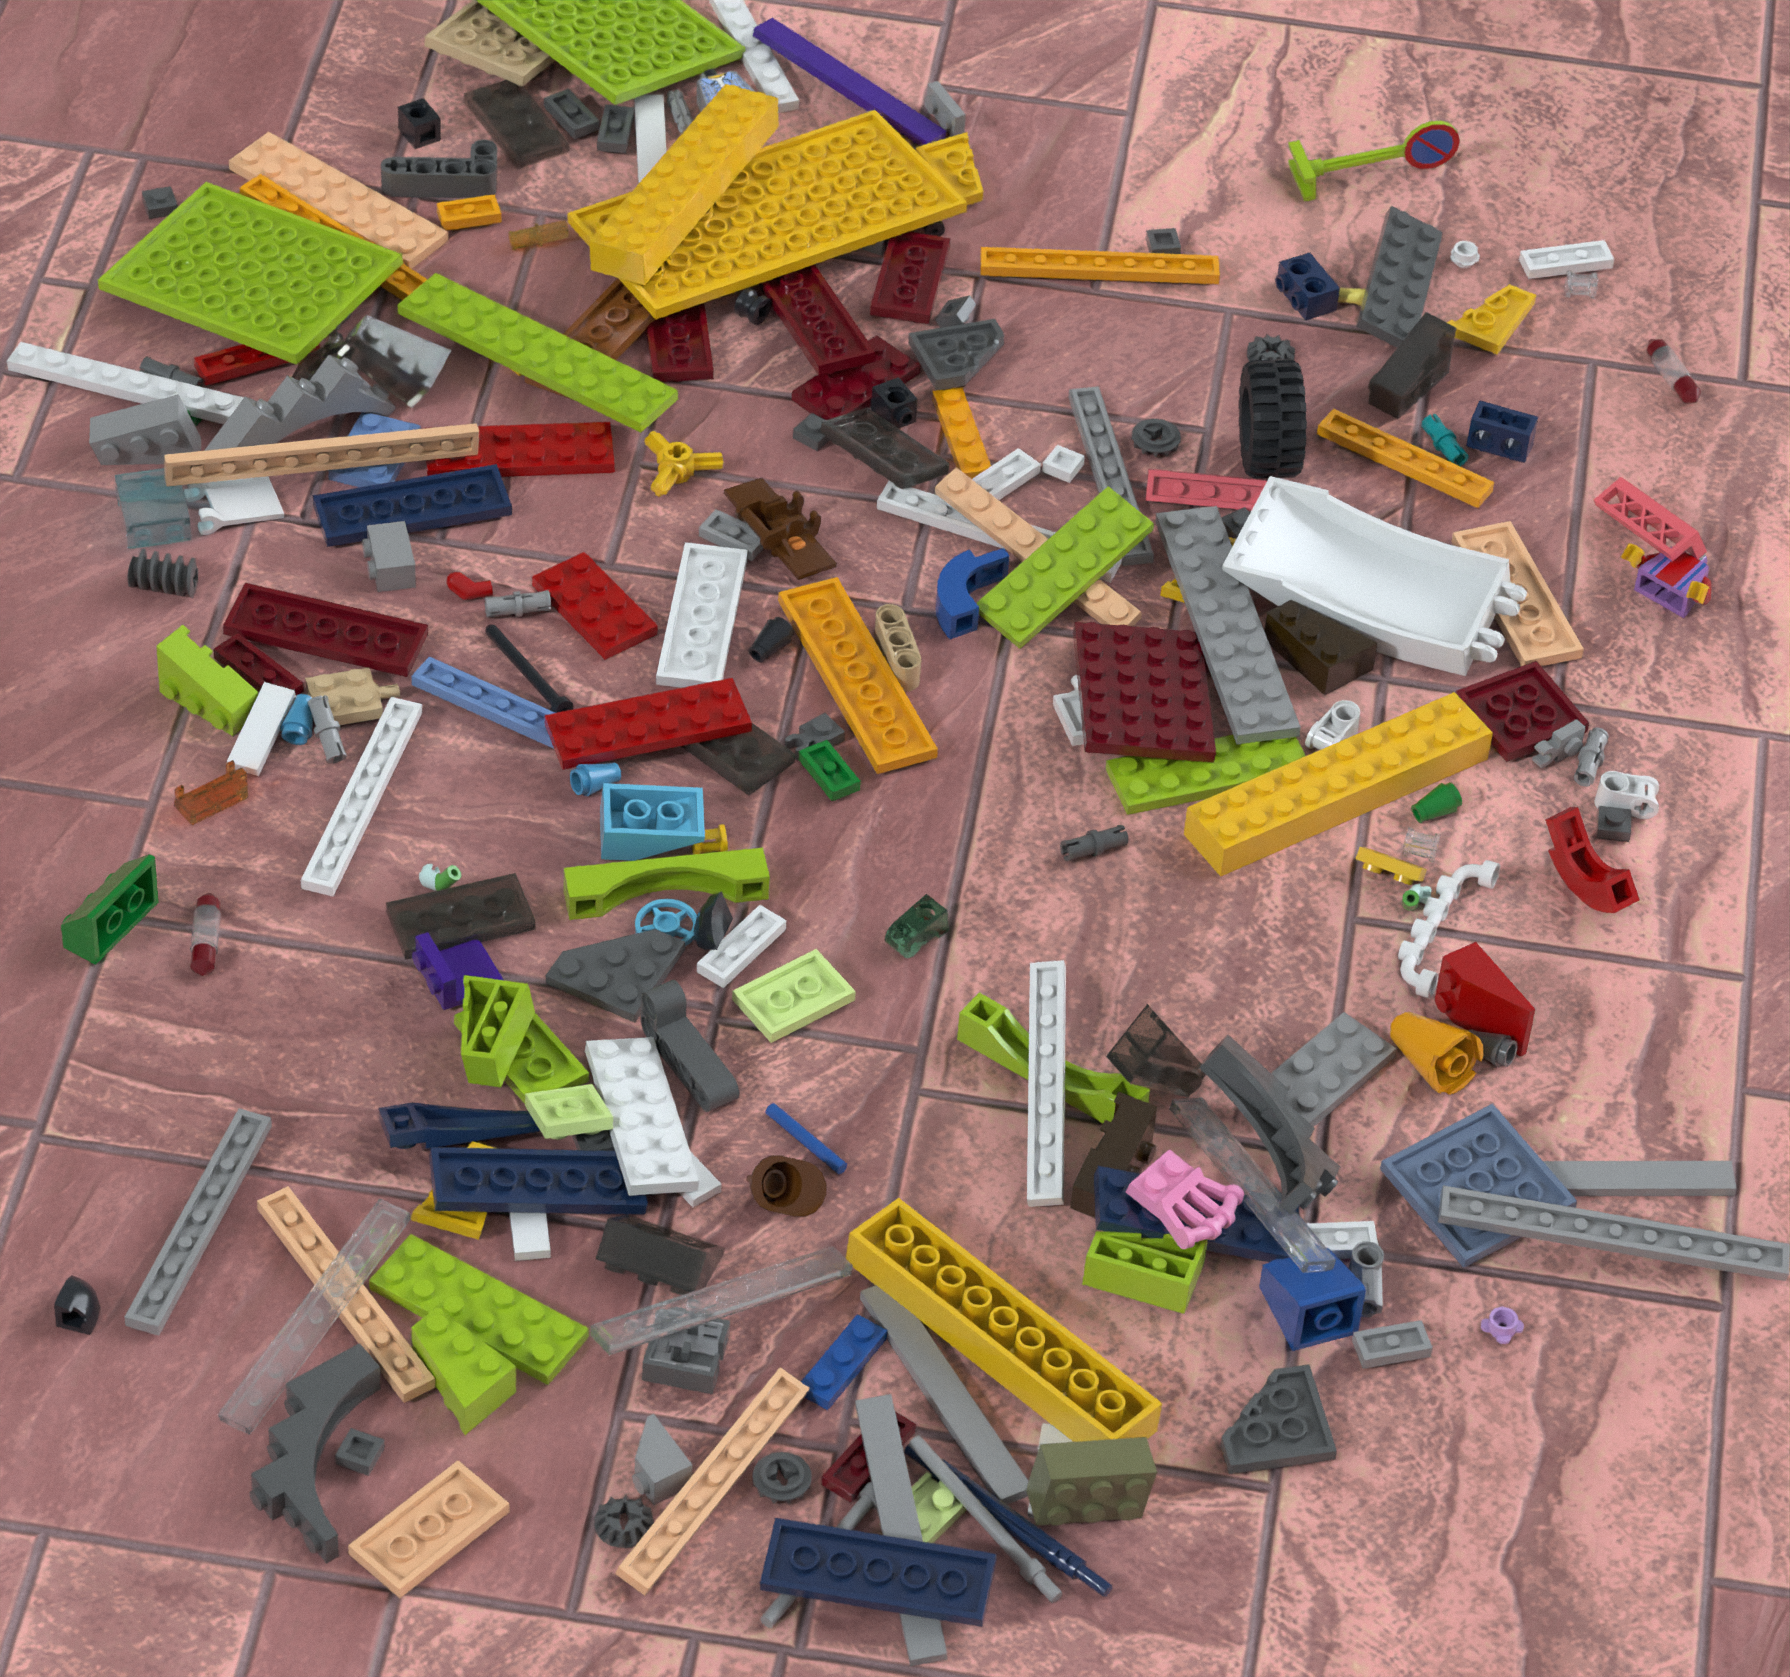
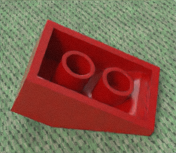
M1477 942L1442 957L1434 1000L1439 1011L1445 1013L1455 1025L1468 1031L1474 1029L1476 1031L1510 1035L1511 1040L1517 1042L1516 1054L1519 1056L1525 1055L1536 1009Z

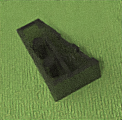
M1426 312L1380 371L1371 378L1368 384V389L1370 390L1368 404L1396 419L1403 416L1449 373L1456 327Z
M1148 1004L1106 1055L1109 1061L1130 1084L1184 1097H1189L1192 1093L1196 1092L1206 1076L1199 1068L1202 1063Z

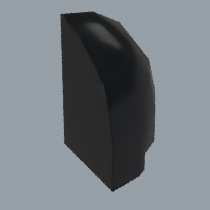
M722 891L711 895L697 914L693 933L698 947L705 950H717L733 920Z
M71 1275L61 1288L54 1303L56 1327L91 1335L98 1320L101 1307L95 1290L81 1278Z

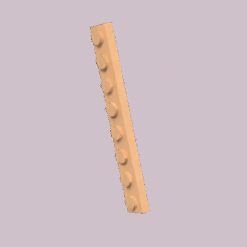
M957 467L935 486L936 495L1022 562L1048 540V538ZM1100 579L1074 601L1076 605L1101 624L1134 626L1142 618L1139 609Z
M289 1186L258 1200V1211L357 1342L363 1346L380 1366L381 1374L403 1403L434 1389V1376Z
M780 1367L619 1565L615 1574L645 1596L806 1396L810 1388Z

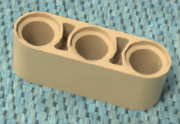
M893 604L882 605L876 611L874 633L876 644L904 692L915 690L920 684L921 655L907 618L899 606Z

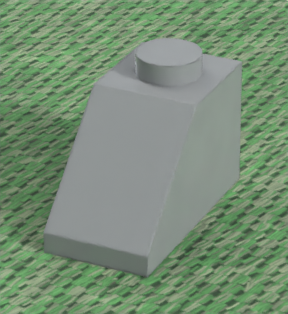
M652 1414L646 1419L635 1456V1474L632 1475V1479L637 1491L641 1495L646 1494L652 1504L656 1505L679 1493L692 1477V1463L657 1417Z

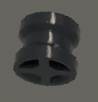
M746 288L738 296L734 305V312L742 318L748 317L749 322L752 324L760 325L768 317L772 302L766 296H758L757 291Z

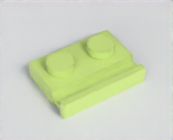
M928 1472L911 1487L923 1542L934 1543L967 1509L943 1482H936Z

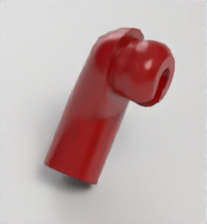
M452 572L447 577V587L463 600L493 596L490 580L473 582L461 572Z

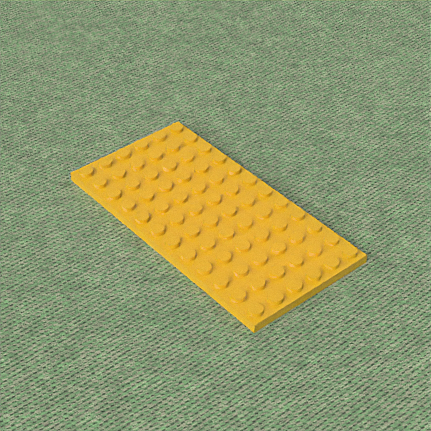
M872 110L762 147L645 285L618 279L655 319L967 212V202L876 110ZM631 192L567 213L569 225L589 246V240Z

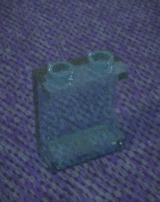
M164 468L114 475L117 504L121 507L129 549L191 540L190 516L182 485L166 487Z

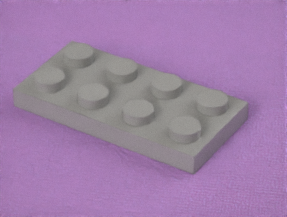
M1343 1012L1271 1074L1289 1089L1284 1101L1314 1127L1393 1060L1397 1048Z

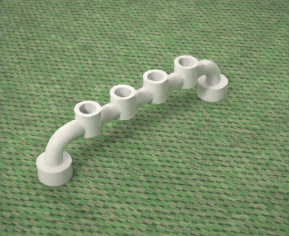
M1485 860L1483 865L1468 864L1458 868L1451 877L1441 875L1439 878L1436 894L1440 895L1438 899L1433 897L1427 899L1423 914L1428 918L1426 921L1418 918L1415 920L1411 930V937L1415 938L1414 942L1404 940L1398 953V959L1402 960L1400 968L1402 978L1408 984L1416 987V995L1430 999L1435 992L1438 973L1423 969L1418 974L1414 971V967L1421 963L1428 943L1433 942L1438 925L1446 919L1450 904L1460 894L1462 883L1467 878L1476 877L1478 878V885L1493 889L1500 873L1499 863Z

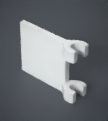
M269 476L187 484L188 489H184V495L188 502L198 501L206 495L211 508L199 510L202 522H198L197 526L201 535L212 534L219 528L227 525L284 518L283 509Z

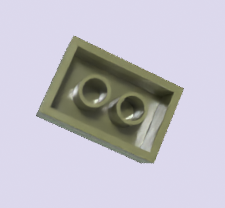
M1146 1437L1040 1444L1026 1488L1036 1525L1051 1524L1057 1526L1064 1523H1096L1119 1519L1128 1521L1142 1518L1157 1470Z

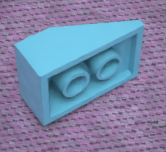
M603 783L600 804L601 859L635 861L704 842L703 788Z

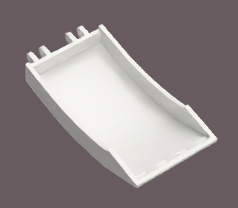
M1272 476L1269 477L1222 565L1223 571L1277 606L1293 600L1377 642L1376 652L1466 676L1474 659L1490 663L1495 661L1498 654L1495 648H1500L1505 638L1496 630L1489 629L1496 613L1512 617L1516 616L1520 610L1518 602H1523L1527 596V590L1522 586L1510 583L1509 559L1420 536L1384 522L1329 495V490Z

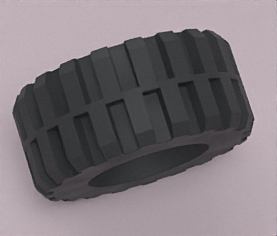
M1292 359L1251 360L1244 364L1242 368L1241 384L1239 387V440L1244 471L1252 478H1269L1270 476L1291 478L1302 472L1307 438L1305 387L1301 366Z

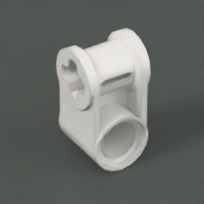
M1341 700L1333 704L1332 708L1320 721H1317L1312 726L1306 737L1305 746L1310 749L1315 747L1321 750L1358 734L1359 706L1349 700Z
M1608 771L1601 776L1594 803L1597 809L1599 806L1631 809V817L1650 819L1656 816L1659 811V804L1656 800V795L1659 792V783L1650 776ZM1642 803H1644L1643 810H1641Z

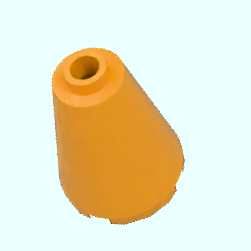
M1404 1012L1396 1016L1391 1023L1390 1037L1436 1092L1440 1094L1445 1092L1448 1095L1454 1094L1463 1089L1474 1078L1477 1072L1473 1070L1476 1060L1482 1062L1483 1044L1480 1038L1473 1033L1413 1012Z

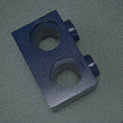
M1310 252L1279 262L1278 273L1275 277L1276 286L1288 298L1294 310L1298 311L1305 321L1337 311L1340 288Z
M1479 400L1470 421L1466 447L1525 463L1534 444L1538 417Z

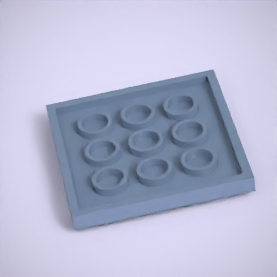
M1493 1103L1382 1160L1380 1170L1463 1268L1520 1239L1521 1236L1438 1223L1440 1192L1443 1186L1574 1208L1577 1204V1200Z

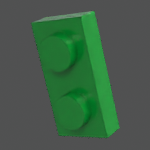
M828 740L799 751L798 760L831 801L860 791L861 781Z

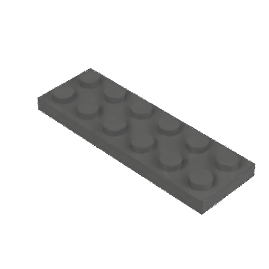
M1393 206L1388 209L1385 214L1356 327L1406 353L1411 351L1415 344L1443 232L1437 230L1432 225L1412 217L1405 211H1401Z

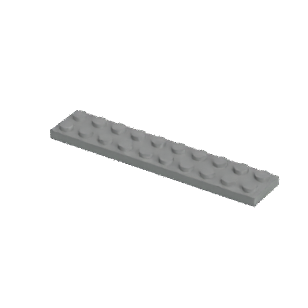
M1217 506L1156 513L1155 523L1236 744L1300 736L1301 727L1248 587L1222 569V565L1232 545Z

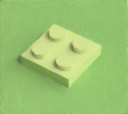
M592 1084L525 1094V1106L545 1139H563L569 1135L582 1133L597 1134L603 1130L613 1129V1116Z

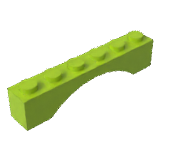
M762 847L564 868L563 891L569 920L603 917L614 907L629 899L663 890H693L710 894L722 891L725 899L735 903L768 900L770 876Z
M979 992L959 1012L957 1040L1028 1080L1029 1033L1015 1019L1008 1008ZM1065 1060V1102L1101 1123H1104L1105 1120L1112 1122L1115 1112L1114 1100L1118 1092L1146 1103L1149 1102L1150 1089L1122 1073L1094 1072Z

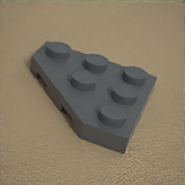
M996 319L908 333V344L935 390H946L965 386L1004 345V333Z
M653 929L566 950L560 954L545 975L546 984L635 1023L641 1015L642 993L664 982L686 950L685 941Z
M1310 1364L1274 1369L1267 1378L1264 1387L1258 1394H1254L1241 1411L1238 1420L1222 1435L1220 1446L1229 1474L1336 1459L1337 1450Z

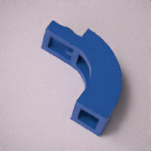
M1004 548L975 557L969 549L955 556L942 569L937 582L935 611L939 626L949 640L977 630L979 606L970 594L979 588L1002 581L1008 575L1010 555Z

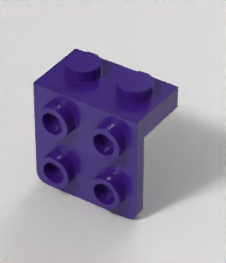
M428 932L415 936L416 951L412 952L413 962L417 970L421 971L431 994L435 995L443 1010L463 1004L465 991L464 975L504 980L479 940H471L439 951Z

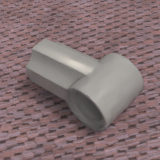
M1370 1241L1360 1242L1353 1248L1349 1270L1366 1288L1361 1317H1372L1375 1314L1381 1313L1383 1307L1382 1263L1384 1252L1379 1245Z

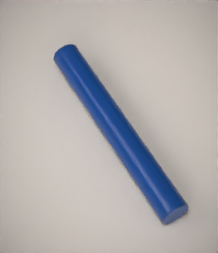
M772 1103L767 1107L765 1113L837 1174H842L846 1170L847 1163L778 1105Z

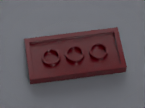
M906 232L889 238L870 305V315L929 324L948 257L951 238L915 232Z
M704 303L666 317L655 319L653 323L651 322L647 326L646 335L652 378L660 382L714 379Z
M876 335L868 340L876 352V362L857 368L853 367L836 371L833 374L820 376L817 374L794 389L791 400L809 413H813L835 425L837 430L871 407L873 386L897 377L905 384L920 374L921 364Z

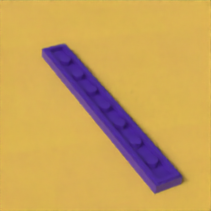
M773 17L754 27L753 37L867 112L876 110L896 131L919 146L945 139L946 130Z

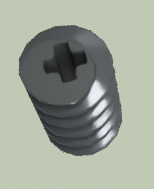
M142 549L139 556H133L130 561L127 576L128 586L134 588L139 585L140 589L147 590L151 586L154 592H160L163 589L165 594H172L176 591L178 596L183 597L188 592L189 597L193 598L197 589L199 571L196 558H191L188 566H185L183 556L179 555L174 564L169 553L166 554L163 561H160L158 551H154L151 559H147V551Z

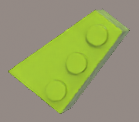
M181 625L156 646L159 691L167 699L174 700L184 706L189 712L207 720L215 728L235 736L242 730L258 696V691L229 665L225 668L221 667L210 657L213 651L206 645L200 648L187 636L190 630Z
M464 975V1022H462L461 1056L468 1083L501 1088L535 1014L529 985L527 983Z
M1096 1231L1086 1255L1082 1285L1185 1314L1204 1266L1208 1239L1195 1242V1245L1191 1248L1181 1249L1171 1234H1164L1163 1239L1141 1238V1233Z
M435 1307L411 1327L412 1349L434 1376L435 1386L444 1398L445 1406L449 1411L453 1412L459 1421L460 1429L464 1435L469 1433L516 1393V1366L439 1307Z

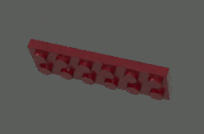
M815 264L757 284L764 296L771 299L772 308L818 376L833 374L836 371L853 367L857 368L876 362L875 350Z
M245 582L223 624V634L234 636L238 633L249 641L408 677L428 636V625Z

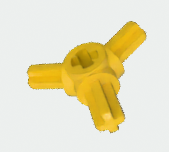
M656 431L649 432L644 440L645 444L657 455L659 473L650 487L658 497L666 495L673 484H680L689 480L690 476H694L695 470L723 468V455L720 452L693 453L692 448L682 442L669 443Z

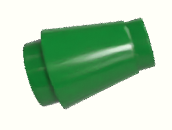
M1451 782L1447 784L1440 783L1416 804L1412 805L1411 810L1415 819L1422 823L1457 812V808L1462 806V798L1454 784Z

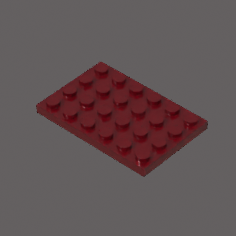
M1075 622L1073 639L1084 752L1214 763L1216 748L1205 661L1196 632L1191 630L1160 629L1158 627H1134L1124 624L1110 625L1095 622Z

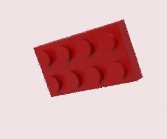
M585 552L532 576V586L538 592L549 591L551 605L604 660L658 635V625Z

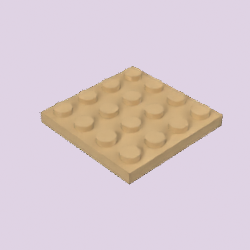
M472 0L425 36L424 46L435 50L437 53L460 60L463 64L472 65L484 70L488 74L496 75L508 80L512 84L524 86L556 61L476 0Z

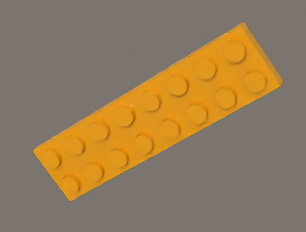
M838 577L778 592L780 606L875 772L880 774L937 758V746Z

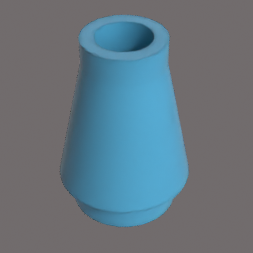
M299 694L295 697L292 707L280 726L282 738L286 742L294 745H303L312 737L313 716L307 703L312 697L305 694Z
M615 762L609 764H579L576 769L570 772V784L577 795L589 796L603 789V783H615L621 780V770Z

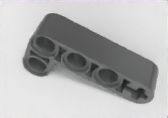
M485 139L475 141L471 145L470 158H386L381 162V190L385 195L391 197L473 198L496 194L497 145Z
M673 979L642 993L641 1026L646 1037H654L658 1053L705 1112H709L738 1099L740 1096L738 1084L731 1072L686 1017L687 1002L685 993L680 984Z

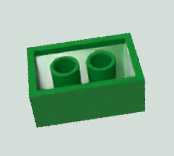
M149 854L124 863L115 873L109 874L105 882L94 893L89 894L83 904L73 914L67 915L61 924L63 948L94 965L110 952L159 903L155 857Z

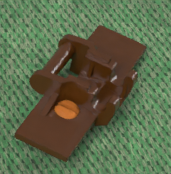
M763 478L724 489V495L736 507L735 515L738 519L745 521L760 538V544L766 550L772 549L771 554L773 557H779L798 580L837 567L834 559L814 538L819 532L821 516L813 510L810 512L809 521L802 514L804 497L799 491L793 492V499L787 504L788 501L783 496L776 494Z

